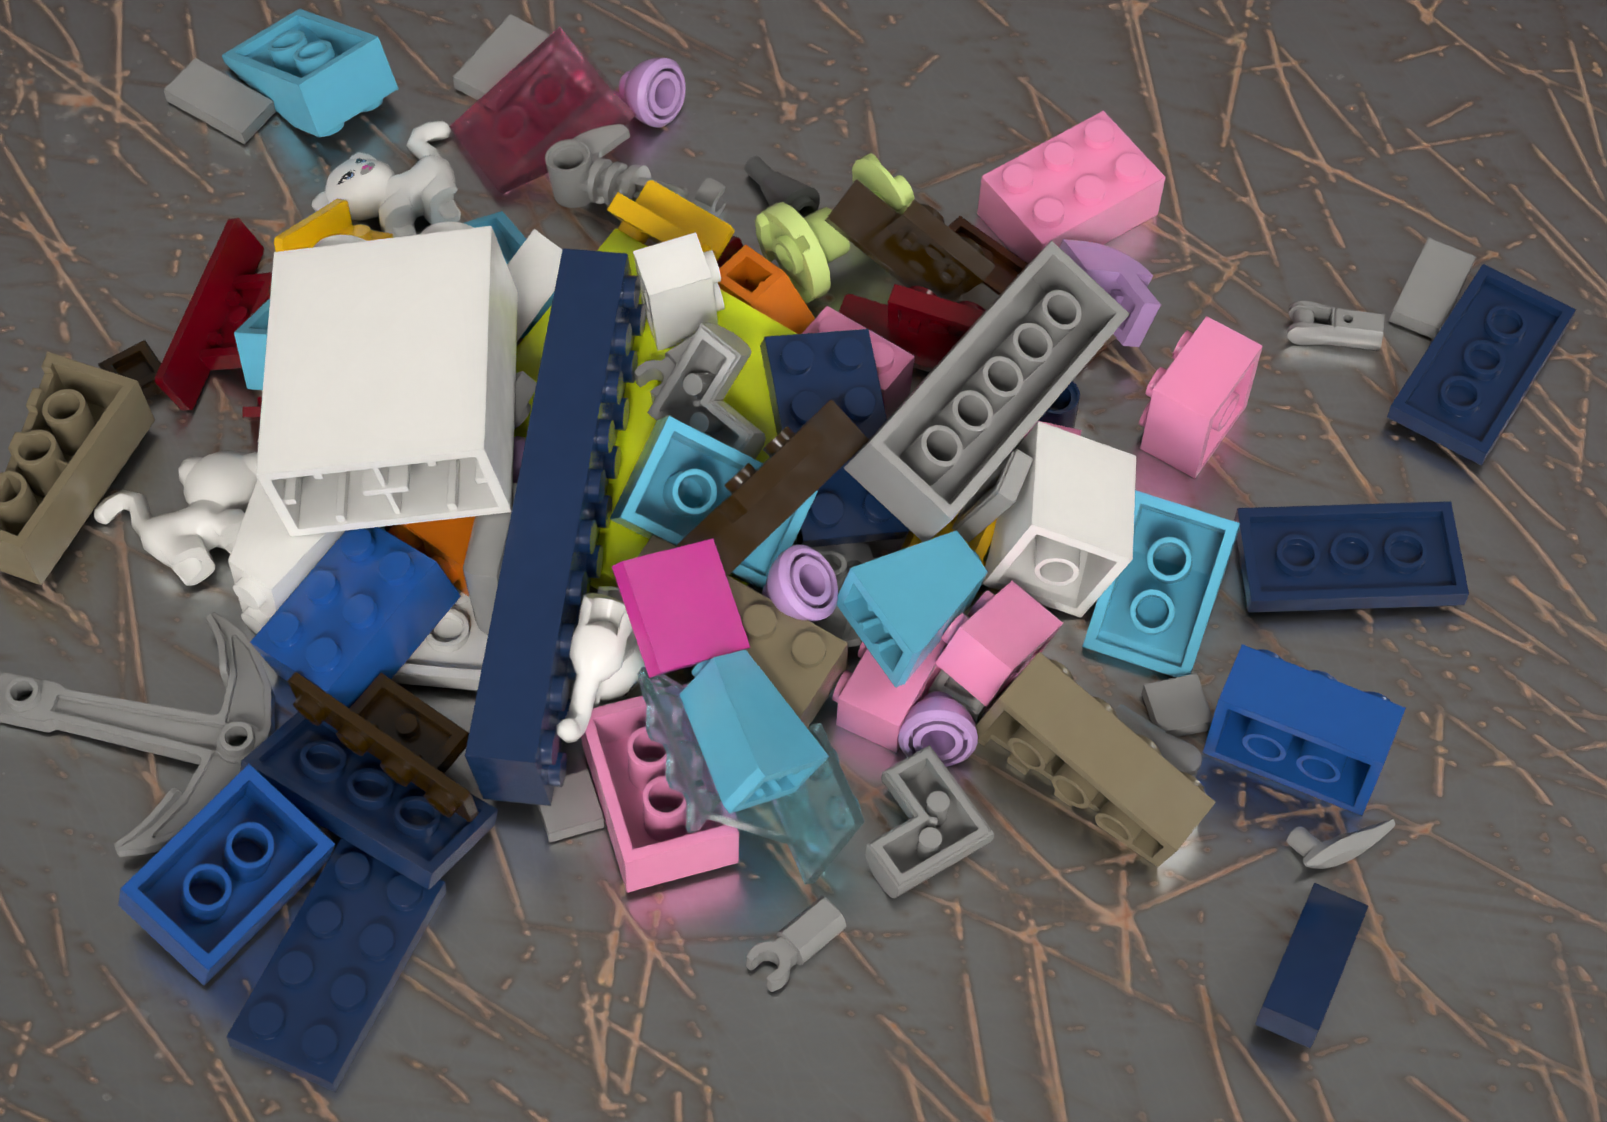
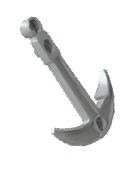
M215 612L207 616L206 621L218 643L220 674L226 687L222 710L218 714L212 715L67 690L57 682L9 672L0 674V723L47 733L61 730L199 765L183 794L178 789H171L145 820L130 833L114 843L119 857L144 855L163 848L240 773L241 760L275 732V695L260 655L242 631ZM32 693L28 699L16 701L21 696ZM247 737L246 741L239 746L229 745L235 739Z

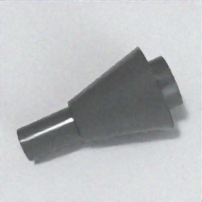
M758 156L752 157L747 161L745 172L761 186V190L770 206L775 203L784 202L793 207L803 218L818 210L820 195L815 188L772 170Z

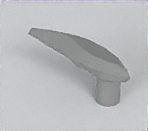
M1394 819L1352 833L1338 834L1332 839L1323 842L1318 840L1304 827L1298 826L1289 834L1287 844L1304 857L1303 864L1307 867L1316 869L1335 867L1354 859L1368 850L1395 826Z

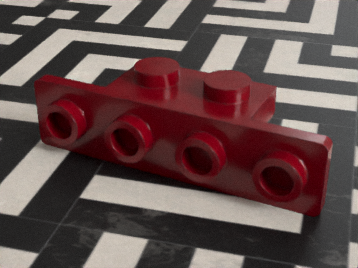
M240 218L227 220L155 376V383L182 411L193 410L211 370L242 368L234 332L271 295L272 272L254 274L263 256L264 247Z
M894 284L888 299V305L849 293L844 296L838 312L914 355V368L931 372L986 310L973 302L961 301L956 303L937 297L934 292L921 286L907 288Z

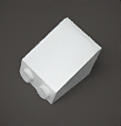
M1038 421L1016 448L1032 457L1033 461L1016 502L997 518L985 566L988 573L982 584L1001 591L1007 584L1013 581L1040 604L1081 618L1133 560L1136 456Z
M258 479L228 559L234 580L233 590L239 598L243 612L241 618L246 626L255 634L262 629L345 532L337 531L291 537Z

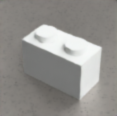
M696 232L633 251L637 276L640 278L642 304H645L646 318L658 351L680 344L695 334L701 323L718 325L717 311L725 309L718 282H721V275L713 251L703 252Z

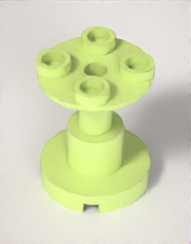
M869 153L855 161L852 168V183L857 179L896 212L914 200L912 188L907 180L901 175L893 178L874 154ZM784 202L775 203L757 215L755 220L756 236L764 258L770 262L776 259L779 267L787 274L804 302L809 303L828 293L831 286L828 263L848 253L850 241L825 221L831 213V209L823 207L803 218L790 205Z

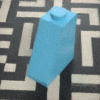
M956 530L851 567L838 593L837 607L896 688L904 685L942 640L941 637L950 624L968 609L988 571L982 564L978 554L969 547Z
M747 650L713 657L698 663L693 668L692 675L695 678L679 695L721 802L729 814L795 793L828 759L829 755Z

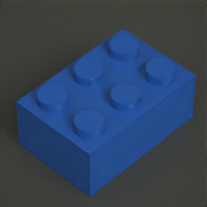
M380 527L346 530L250 643L281 678L287 681L294 672H297L350 708L380 673L390 679L395 676L461 595L435 560Z
M1242 644L1219 697L1202 753L1363 816L1406 708L1392 703L1390 699L1380 693L1361 691L1338 682L1326 672L1319 670L1310 671L1284 661L1272 651L1265 649L1256 650Z
M248 764L120 888L118 905L205 986L328 862L335 843Z

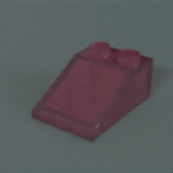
M558 27L449 127L495 188L501 194H505L548 173L545 154L555 143L573 139L586 131L598 127L615 124L625 126L637 114L590 56L561 27Z

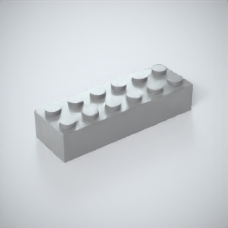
M1051 240L1007 286L869 441L848 462L844 469L922 542L930 540L954 519L1130 313Z

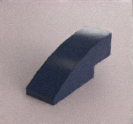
M1317 883L1313 884L1255 1025L1311 1049L1362 925L1368 905Z

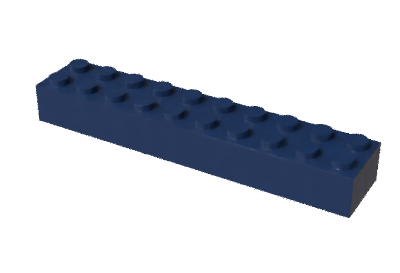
M562 249L465 752V758L483 799L551 806L554 786L562 787L565 781L567 756L565 752H561L563 739L557 735L556 725L565 719L569 711L573 680L575 681L576 672L569 654L572 637L579 622L582 600L585 594H589L591 578L599 579L602 572L603 546L597 544L600 528L608 529L611 521L612 497L611 495H606L609 479H617L619 475L621 450L619 446H615L618 430L625 431L628 425L629 400L624 398L626 383L635 382L634 372L637 369L638 356L637 351L632 350L635 336H643L646 321L645 304H639L640 278L639 276L632 275L627 253Z

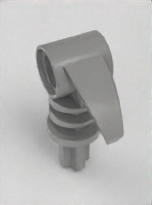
M622 124L607 125L586 131L573 139L557 142L547 150L545 162L554 199L558 204L567 208H578L592 202L596 204L605 203L609 207L617 192L635 202L645 184L649 180H653L647 166L633 164L628 167L625 163H612L610 159L602 158L630 138L629 131ZM653 180L686 200L688 199V191L685 187Z

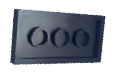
M1482 264L1393 401L1387 417L1482 466L1571 323L1576 309Z
M869 329L764 337L760 344L777 435L787 426L794 433L797 432L831 399L868 439L886 422L887 417ZM856 452L817 490L814 501L797 534L798 545L820 547L903 539L910 530L844 469L848 462L857 454Z
M1451 501L1237 508L1234 521L1240 523L1237 542L1248 612L1465 605L1468 599L1469 590Z
M299 712L241 760L240 772L250 764L306 817L428 890L496 822L498 809L473 794L471 795L479 814L471 823L457 813H454L451 818L441 814L425 799L424 794L426 792L412 782L406 787L398 784L380 767L381 760L368 751L363 756L355 754L336 736L338 731L324 721L320 726H316L305 719Z
M341 838L228 1032L226 1038L229 1046L336 1092L447 892L445 881L439 879L428 890Z

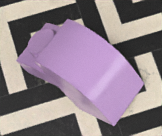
M1063 239L1059 248L1130 313L1113 333L1122 346L1140 347L1161 306L1147 288L1153 275L1135 259L1114 248L1094 242Z

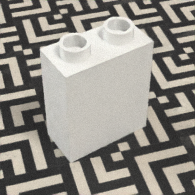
M440 222L427 227L419 235L370 241L352 235H333L320 240L313 248L274 252L256 476L291 537L512 512L518 292L492 226L474 228L460 222Z

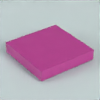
M714 539L624 560L612 566L649 678L697 665L713 657L750 648Z

